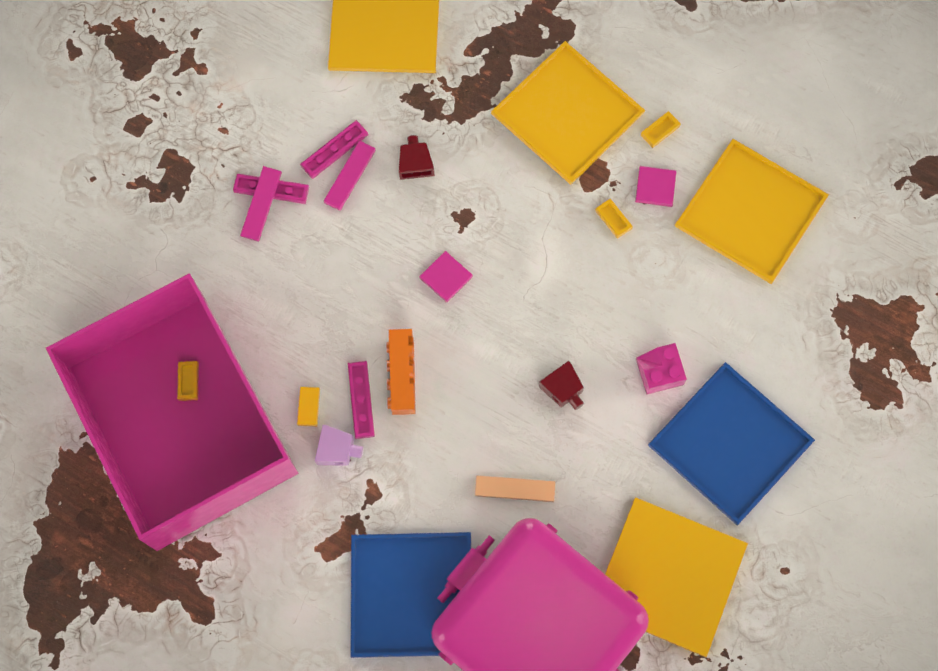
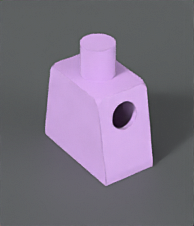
M323 425L315 462L317 465L347 466L349 465L350 457H362L363 446L353 445V435Z

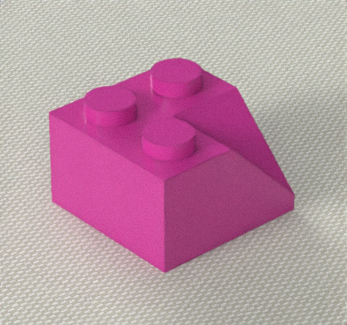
M676 343L657 347L636 358L646 394L683 386L687 380Z

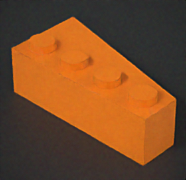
M390 329L389 342L386 343L390 359L387 360V372H390V379H387V390L391 391V397L387 398L388 409H391L392 415L416 414L412 329Z

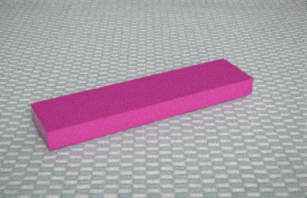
M357 120L303 161L300 164L301 168L314 179L357 145L359 141L367 137L368 132Z
M362 141L358 142L325 197V204L341 211L376 151L374 147Z
M263 166L240 234L241 237L257 242L260 241L282 174L281 171Z
M237 174L233 192L253 196L259 177ZM279 180L273 199L306 204L310 187L306 184Z
M367 361L348 363L355 439L375 437Z

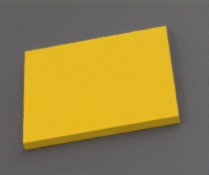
M333 0L328 70L436 73L439 0Z
M564 41L491 111V114L571 185L644 114L645 110L570 44Z
M732 139L676 222L675 227L772 284L829 194Z
M635 497L605 575L623 590H630L638 597L637 601L646 609L649 618L646 633L706 658L748 543Z

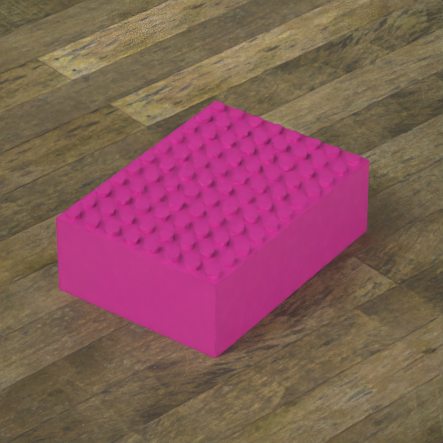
M190 273L46 347L48 355L139 540L154 550L158 551L299 474L205 297ZM178 362H199L198 400L179 401L177 399Z

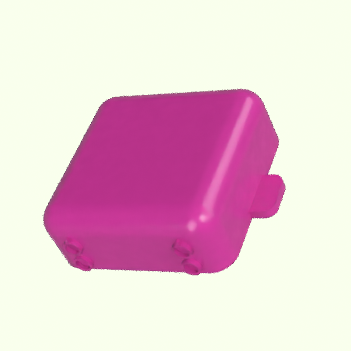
M525 518L518 521L487 559L485 558V555L488 553L487 550L495 541L491 536H488L480 546L478 545L475 549L471 548L448 576L446 588L437 599L444 603L457 589L460 592L435 621L432 627V640L437 649L441 651L438 655L449 665L455 663L463 671H619L617 669L645 634L649 618L646 609L637 601L638 597L633 592L623 590L558 536L556 534L557 529L551 524L545 525L537 519Z

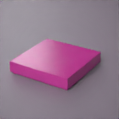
M640 166L635 202L672 207L676 170Z
M445 251L419 277L447 303L473 275Z

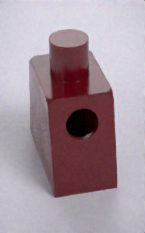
M417 135L408 136V144L400 146V180L435 176L427 143H419Z
M567 361L539 381V388L560 407L570 403L574 410H577L584 405V402L578 396L583 392L584 387L570 361Z

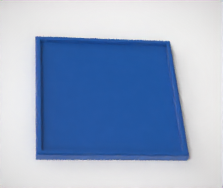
M725 362L654 437L648 446L738 526L815 439Z
M471 532L351 535V658L439 656L438 654L441 651L433 643L432 627L460 591L457 589L444 603L437 598L446 588L448 576L471 550Z

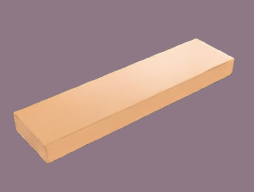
M476 475L475 496L554 502L555 481Z

